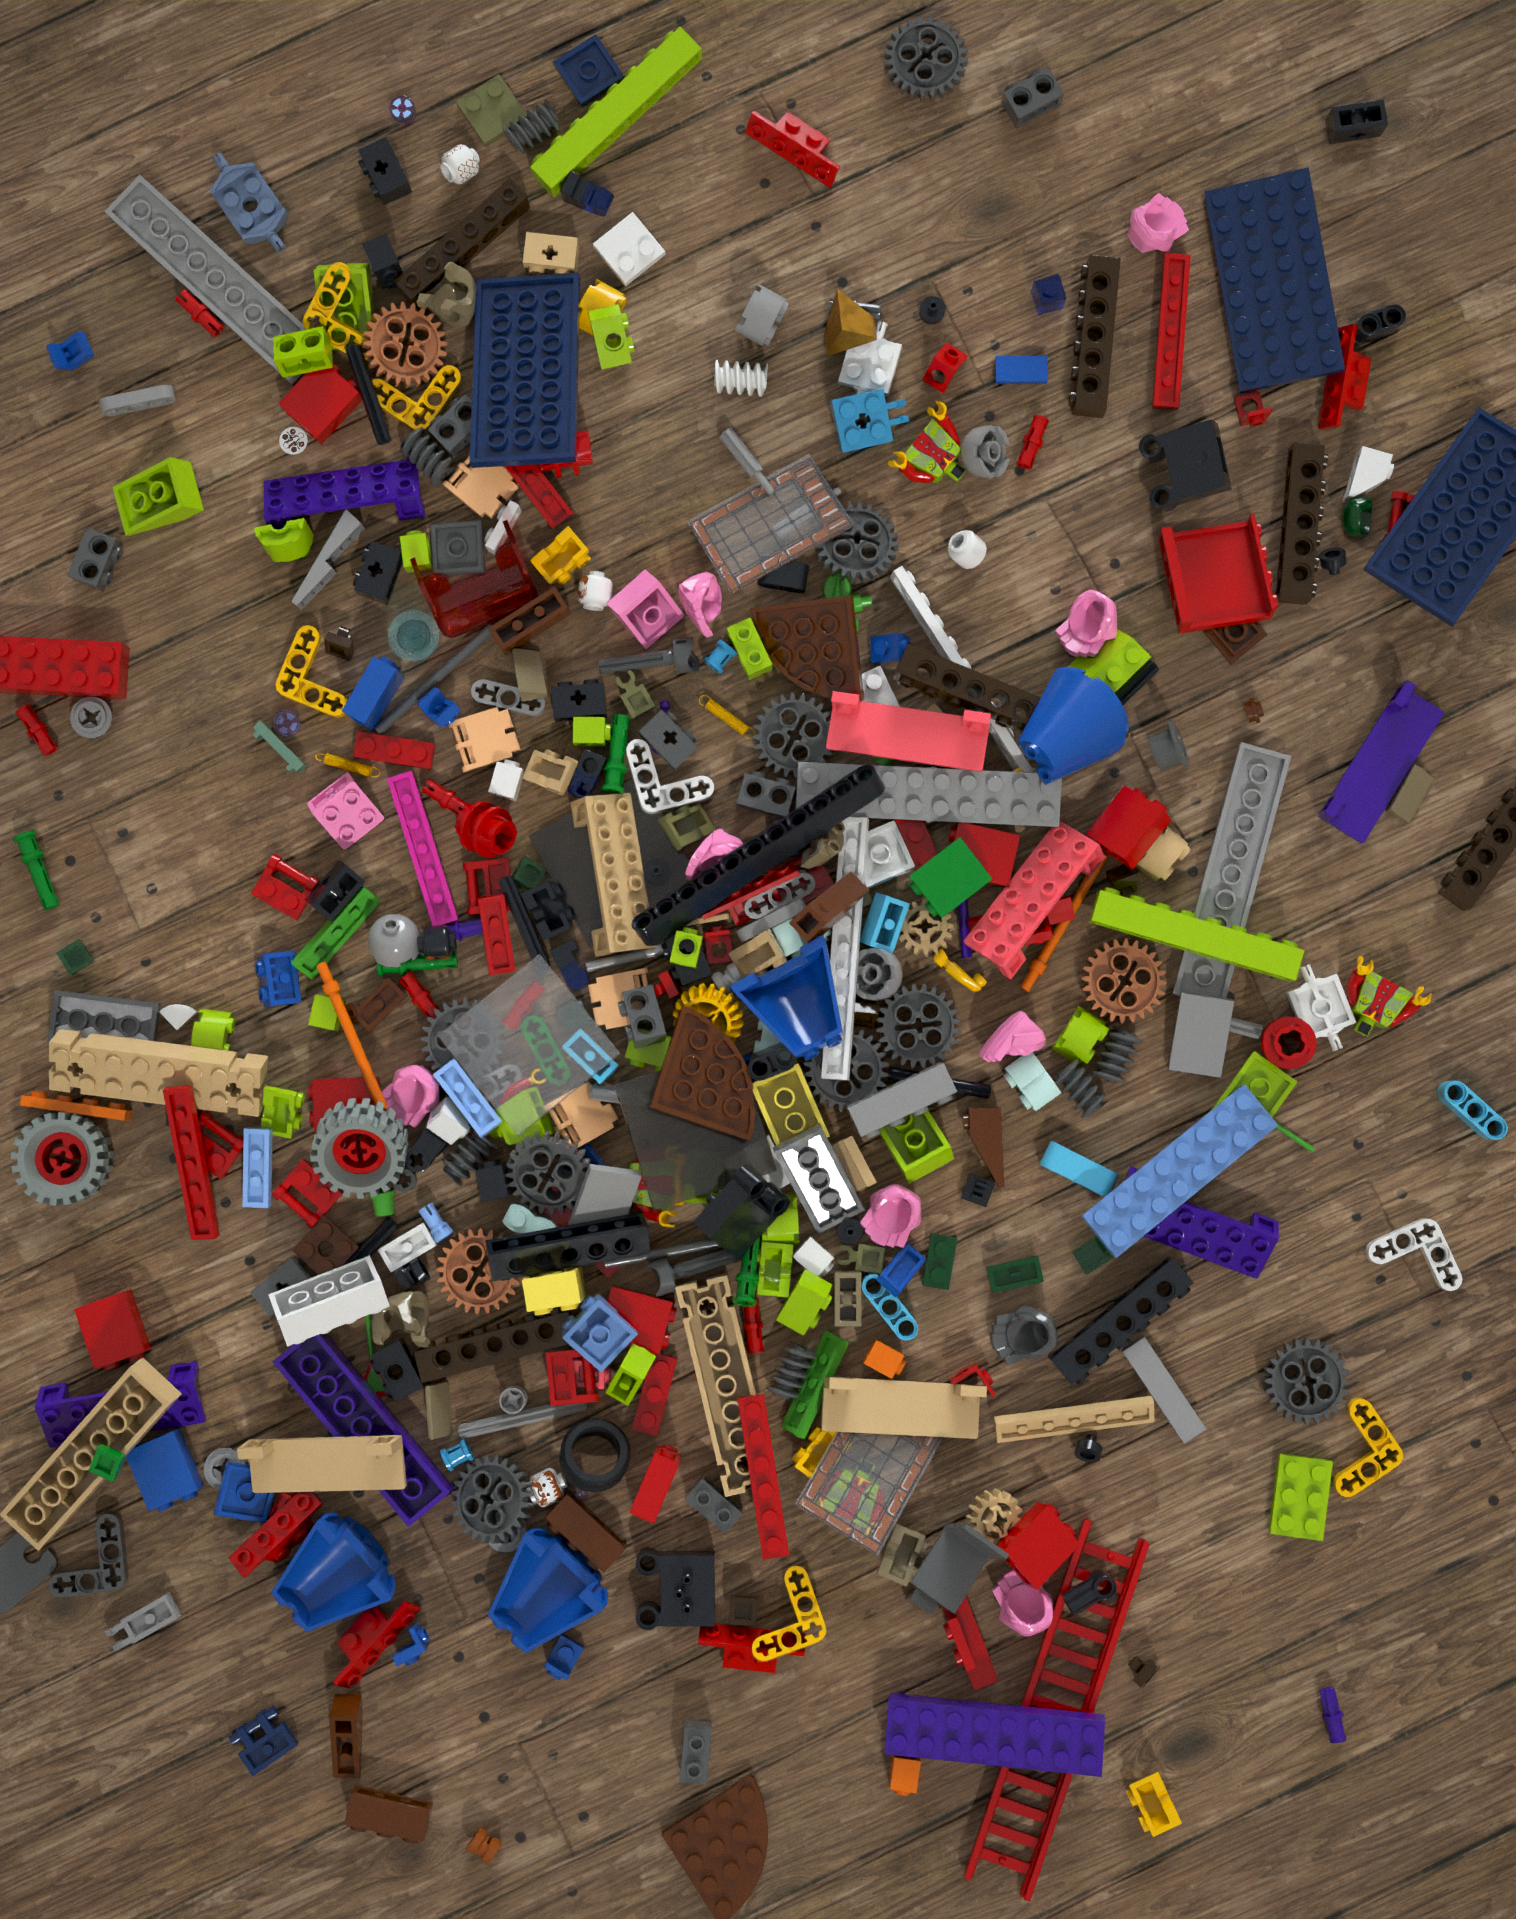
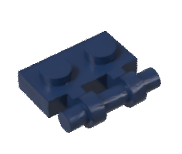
M272 1706L267 1711H260L256 1714L254 1720L248 1724L243 1723L236 1728L234 1734L229 1736V1740L234 1746L241 1741L246 1748L241 1750L238 1755L252 1776L299 1744L285 1721L276 1727L272 1723V1719L279 1715V1711L275 1706ZM262 1727L266 1734L255 1741L252 1733Z

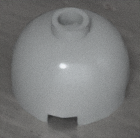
M992 425L977 427L964 437L961 445V459L964 467L972 475L980 478H993L1001 476L1006 471L1010 458H1006L1005 445H1009V440L1001 427Z
M400 914L385 915L376 920L369 930V950L378 964L386 967H400V963L406 962L411 958L413 961L420 953L417 945V937H420L416 924L409 918Z
M870 948L861 950L858 958L856 994L863 999L882 1000L891 997L902 983L903 970L899 960L894 954L884 949Z

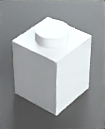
M507 759L504 760V763L497 762L488 792L494 796L517 801L523 780L522 777L525 772L522 768H519L520 763Z
M445 1097L430 1112L426 1128L450 1145L458 1138L463 1139L470 1130L468 1120L448 1097Z
M811 1236L793 1254V1257L802 1266L817 1276L821 1274L824 1277L834 1266L831 1262L834 1257Z

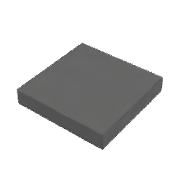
M482 520L430 524L434 577L486 573Z

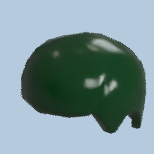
M1354 497L1342 509L1341 522L1343 529L1350 536L1363 537L1368 534L1372 515V499L1370 497Z

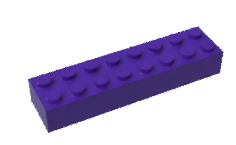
M327 1333L308 1338L300 1344H293L273 1361L278 1370L334 1437L402 1435L407 1486L404 1489L378 1491L408 1527L454 1488Z
M890 1693L888 1699L885 1754L1102 1777L1105 1714Z

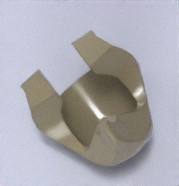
M448 262L444 267L445 275L442 280L430 291L419 293L416 302L418 307L428 308L434 316L443 322L455 327H464L469 325L474 315L477 288L473 276L466 269L454 262Z
M421 1291L402 1292L387 1297L390 1307L372 1315L371 1325L374 1343L383 1345L384 1340L389 1338L391 1333L402 1331L411 1334L412 1341L418 1347L427 1348L430 1344L429 1338L425 1337L429 1322V1303L427 1297Z

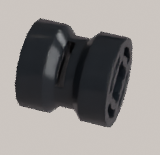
M418 1257L411 1260L407 1267H400L394 1271L399 1284L405 1292H410L415 1289L417 1284H424L431 1279L425 1265Z

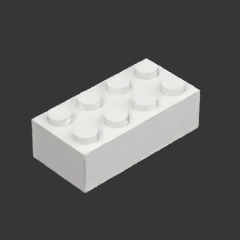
M370 1255L268 1294L287 1347L293 1344H300L308 1338L328 1333L336 1327L351 1324L359 1318L379 1313L383 1309L390 1307L382 1282Z

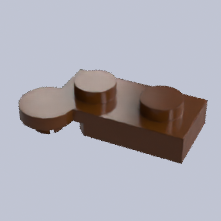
M387 977L360 1006L349 1003L345 1005L352 1024L360 1022L368 1032H371L408 995L390 977Z

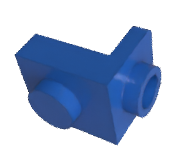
M77 331L60 344L49 343L46 346L50 360L56 369L73 371L94 356L84 332Z
M899 633L870 637L871 663L879 664L899 661L906 645H912L910 637Z
M436 687L417 702V705L428 719L441 728L453 723L457 718L456 715L461 711L454 702L446 699Z
M417 1622L413 1623L409 1628L414 1641L397 1650L392 1656L396 1666L403 1663L406 1666L413 1664L420 1659L419 1654L425 1652L429 1646V1635L423 1626L419 1627Z

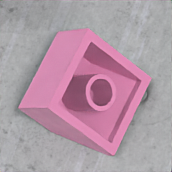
M646 569L606 603L618 620L646 650L685 616L662 584Z

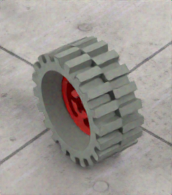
M356 1098L348 1099L347 1106H344L341 1101L335 1104L334 1111L329 1108L325 1112L324 1118H321L318 1123L311 1147L310 1158L311 1162H314V1173L321 1172L319 1180L323 1185L329 1181L331 1183V1191L336 1193L338 1188L344 1190L342 1196L349 1198L351 1192L357 1193V1199H364L366 1192H370L371 1197L378 1196L380 1188L384 1193L388 1191L391 1183L396 1184L400 1173L403 1172L408 1150V1131L403 1129L404 1121L400 1117L395 1120L396 1111L391 1107L387 1112L384 1111V1103L377 1101L376 1106L369 1105L370 1099L363 1098L362 1104H357ZM359 1134H362L361 1140L357 1141ZM361 1148L364 1149L363 1156H360Z
M68 1112L44 1114V1117L33 1119L31 1126H24L20 1131L24 1134L23 1137L16 1138L13 1144L19 1146L18 1151L11 1152V1159H17V1165L11 1166L13 1173L20 1174L21 1178L16 1180L19 1186H26L27 1189L24 1193L29 1197L36 1196L37 1199L35 1201L49 1203V1205L53 1206L82 1202L89 1199V1196L96 1195L101 1191L98 1187L106 1185L109 1178L105 1177L106 1173L112 1172L114 1165L109 1164V1159L115 1158L114 1151L108 1150V1145L112 1144L110 1137L103 1136L106 1130L102 1125L96 1126L94 1124L96 1120L93 1118ZM59 1140L63 1141V1145L55 1148L51 1153L65 1154V1157L72 1160L80 1159L81 1153L80 1167L70 1177L67 1175V1171L77 1167L78 1163H64L65 1160L59 1157L49 1158L51 1148Z

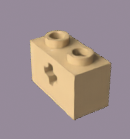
M526 232L523 255L525 271H528L531 275L577 273L580 249L578 238ZM550 254H555L552 260H547V258H550Z

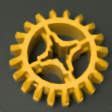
M702 983L698 988L692 986L688 990L689 992L684 991L680 996L681 999H678L675 1003L673 1026L676 1024L682 1006L690 1008L705 1017H710L714 1014L713 1017L709 1018L712 1021L711 1023L717 1026L734 1043L735 1038L739 1037L741 1033L740 1028H742L744 1020L740 1019L743 1016V1010L737 1009L740 1005L739 1001L732 1002L731 1000L733 993L724 994V987H721L719 991L715 990L714 983L708 989ZM721 1011L724 1013L726 1017L727 1026L724 1024V1020L720 1015Z

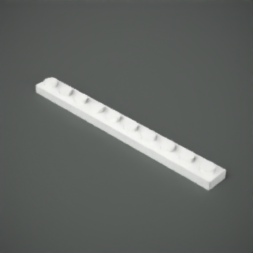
M903 566L894 570L890 579L940 657L972 669L969 662L965 658L962 659L958 654V646L951 636L948 637L942 629L944 625L937 614L933 615L926 595L923 592L919 593L915 586L916 581L911 572L905 571ZM967 688V694L971 698L978 697L977 692L973 688ZM991 719L989 733L1011 768L1015 770L1020 767L1022 772L1037 773L1036 768H1032L1028 763V757L1025 755L1022 747L1017 746L1014 741L1012 729L1001 727L995 723L996 720Z
M848 817L842 821L845 827L843 832L844 845L838 855L836 883L852 871L864 884L869 819L867 817ZM863 897L833 925L830 964L843 1034L841 1038L843 1041L832 1048H828V1046L823 1048L822 1079L849 1081Z

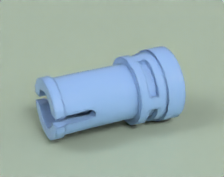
M433 1202L428 1204L426 1208L423 1207L418 1211L430 1228V1233L436 1244L454 1233L448 1223L443 1221Z

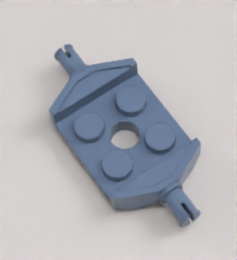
M217 153L221 161L218 160L216 155L212 159L221 170V173L210 192L246 244H256L267 240L268 242L270 241L277 253L282 252L278 244L282 250H285L286 246L279 238L278 232L285 225L288 213L263 179L254 163L250 162L231 166L222 153ZM256 201L258 206L256 210L247 212L245 210L246 203Z

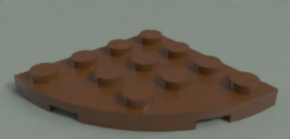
M853 595L751 608L754 626L769 654L770 660L789 680L810 693L832 699L833 691L858 694L860 701H864Z
M682 1006L649 1108L748 1142L751 1141L755 1123L752 1090L754 1088L742 1055L732 1040L711 1023V1020L690 1008Z
M752 1773L662 1831L664 1840L715 1919H730L743 1906L754 1890L765 1863L768 1847L767 1814L762 1794Z

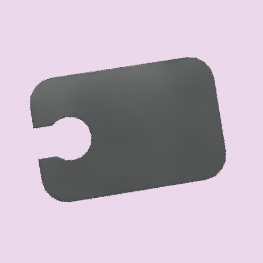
M18 1532L0 1547L1 1614L7 1613L48 1577L58 1565V1558L50 1548L42 1554L38 1562L27 1560L25 1550L31 1544Z

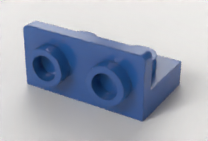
M294 951L267 953L257 957L255 973L257 977H260L261 983L258 995L260 1002L264 1003V1008L302 1002L297 968L291 963L295 958Z

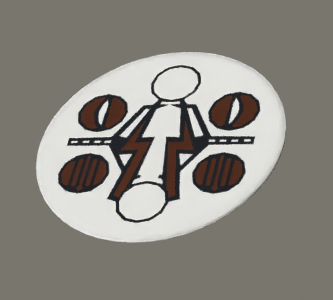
M299 427L286 428L279 438L282 450L291 455L301 453L306 448L308 442L306 433Z

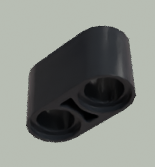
M1391 304L1362 315L1355 324L1357 325L1355 340L1358 343L1365 344L1392 335L1404 323L1406 318L1405 310L1400 305ZM1386 316L1394 317L1396 324L1389 323ZM1362 324L1370 326L1372 332H1365Z
M787 561L775 569L762 574V576L757 578L756 584L770 589L805 593L809 566L804 563Z
M780 1042L754 1053L749 1060L748 1073L755 1080H765L793 1068L797 1057ZM781 1051H788L792 1058L789 1061H781L777 1055ZM756 1061H763L767 1064V1069L757 1071L753 1064Z

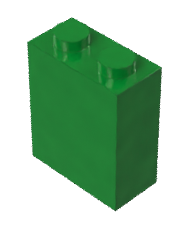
M959 837L908 876L911 879L908 885L917 896L920 894L924 896L927 900L924 906L933 917L938 915L940 918H943L990 882L992 878L961 837Z

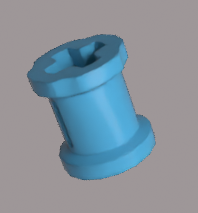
M719 640L715 650L709 657H705L703 661L712 670L721 675L723 672L722 668L737 653L727 643Z
M462 1439L459 1444L447 1450H440L442 1459L450 1472L454 1470L455 1466L467 1460L472 1461L475 1459L466 1439Z

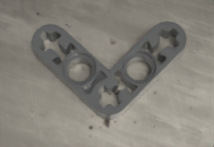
M106 1512L96 1522L100 1566L58 1572L49 1581L48 1587L52 1595L56 1597H69L119 1590L127 1583L129 1574L122 1517L118 1513ZM110 1518V1522H115V1526L111 1528V1537L117 1535V1538L105 1541L104 1537H108L110 1532L109 1527H104L103 1523ZM108 1544H114L118 1547L119 1554L116 1558L107 1556L105 1550ZM120 1562V1565L115 1567V1574L121 1576V1579L115 1584L114 1580L109 1579V1576L114 1572L113 1565L107 1567V1564ZM84 1574L93 1575L95 1578L94 1587L87 1588L83 1585L82 1577ZM61 1578L63 1582H70L75 1579V1584L66 1586L64 1590H62L61 1586H57L56 1583Z

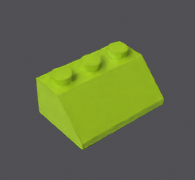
M1117 629L1116 638L1106 640L1095 657L1088 656L1085 658L1078 656L1068 667L1085 670L1084 675L1092 679L1098 677L1116 693L1151 656L1132 637Z

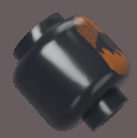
M447 925L425 927L422 936L417 937L418 951L424 952L425 958L430 961L451 958L453 952L457 951L455 931H451Z

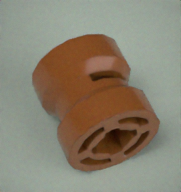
M480 1826L465 1850L470 1854L479 1855L480 1860L488 1865L503 1841L497 1837L491 1838L487 1830Z

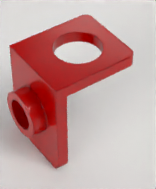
M945 343L933 357L923 377V381L944 393L955 372L968 356L951 344ZM934 370L942 371L945 375V381H935L932 372Z
M1260 392L1244 394L1234 398L1240 426L1250 424V427L1261 425L1265 423L1272 413V408H1263ZM1246 400H1252L1256 403L1257 410L1245 413L1242 404Z
M724 926L708 928L709 932L703 933L708 964L732 962L728 954L732 951L730 930H724ZM718 942L725 944L727 947L726 955L721 958L715 957L711 951L712 946Z
M975 1362L950 1378L952 1384L955 1385L976 1371L983 1384L987 1386L991 1396H996L990 1387L994 1383L986 1369L980 1371Z

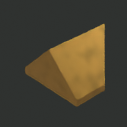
M839 289L836 291L825 329L826 350L829 356L877 340L874 317Z

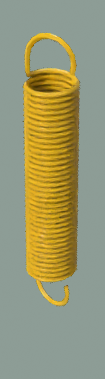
M701 696H706L710 699L705 708L735 731L744 735L749 728L753 730L709 696Z
M329 753L321 754L325 755L324 764L369 777L373 768L378 769Z

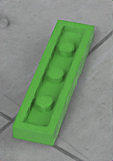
M362 885L332 921H326L291 961L292 965L313 980L319 973L316 965L323 962L328 963L378 906L381 900Z
M825 1330L815 1351L817 1354L816 1358L811 1360L812 1367L806 1371L808 1377L802 1379L804 1386L797 1390L800 1393L799 1398L793 1399L781 1427L795 1436L805 1439L823 1400L824 1376L834 1377L848 1347V1341Z

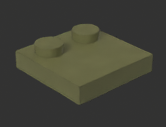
M499 74L456 102L458 108L485 147H488L505 135L502 129L503 126L511 131L509 122L515 121L519 124L518 117L520 115L528 119L527 114Z

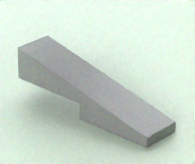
M347 510L344 511L292 600L301 611L337 574L330 565L365 530L363 525Z
M1141 1336L1121 1350L1184 1444L1206 1430L1144 1336Z

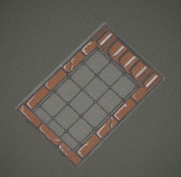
M810 454L765 477L774 488L772 495H768L760 483L756 482L687 521L695 534V538L701 544L730 594L854 527L845 508L839 502Z
M835 1432L794 1505L855 1542L858 1546L878 1556L943 1437Z

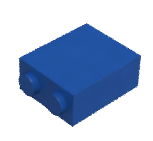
M373 656L342 712L355 722L374 731V727L380 721L404 680V677L399 672L400 668L396 666L397 664L384 656L381 660Z
M180 1427L135 1446L126 1456L148 1511L156 1508L158 1512L164 1511L174 1506L172 1501L182 1498L183 1502L197 1496V1490L204 1486Z

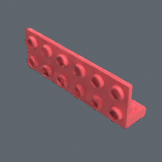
M833 691L831 699L832 713L826 744L828 750L977 772L983 771L991 720L990 713L964 710V716L862 702L858 694Z
M1059 821V827H1051L1010 880L1009 887L1006 886L964 939V943L995 963L1002 975L1011 980L1026 961L1021 948L1078 874L1081 872L1090 878L1105 858L1100 845Z

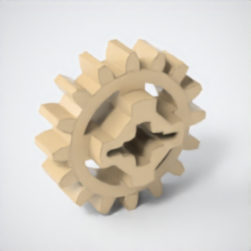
M923 899L921 906H918L915 901L912 902L913 909H908L900 931V933L904 934L899 937L900 942L907 941L905 945L907 951L913 947L914 955L918 956L920 951H923L925 957H928L931 950L938 955V947L947 948L945 940L953 939V936L948 931L954 930V924L947 923L952 919L951 914L940 918L942 922L933 920L930 917V912L924 906L927 903L926 899ZM920 913V916L914 922H910L915 915ZM924 923H928L930 927L927 933H923L922 929H919L923 928ZM909 935L920 938L921 944L913 941ZM936 935H941L935 942L931 943V940Z
M994 1488L992 1494L985 1490L984 1498L982 1499L976 1496L977 1504L969 1505V1508L973 1511L972 1514L966 1515V1518L971 1521L968 1525L996 1545L1002 1537L1008 1535L1007 1532L1021 1519L1018 1514L1022 1512V1508L1017 1506L1019 1501L1012 1497L1011 1494ZM997 1503H1004L1005 1507L999 1506ZM983 1531L991 1532L992 1534H985Z

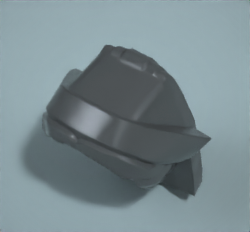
M1021 1305L1013 1314L996 1316L994 1318V1325H992V1333L990 1334V1343L993 1350H996L998 1356L1007 1365L1024 1359L1035 1362L1050 1353L1058 1342L1053 1318L1047 1313Z

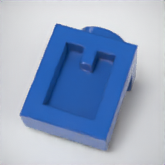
M562 1633L545 1662L544 1667L548 1669L547 1673L555 1679L560 1680L563 1678L567 1680L585 1646Z

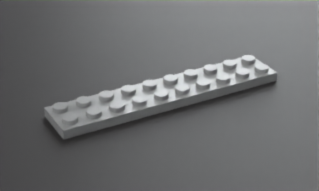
M139 174L104 211L106 215L280 374L274 363L273 337L306 330L303 324ZM306 373L285 377V379L294 387Z
M1243 742L1239 743L1193 913L1197 914V919L1206 921V918L1209 917L1222 921L1221 926L1231 928L1232 925L1246 927L1291 760L1290 755ZM1183 950L1171 994L1180 996L1181 992L1226 998L1235 966Z
M798 762L796 809L862 765ZM872 765L883 781L885 790L878 798L849 816L1059 827L1062 778L1044 785L1038 773L986 770L977 772L964 769Z

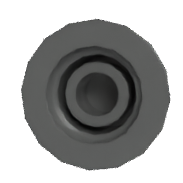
M1170 720L1168 721V730L1149 736V743L1155 761L1161 771L1181 763L1186 770L1190 769L1189 757L1175 722Z

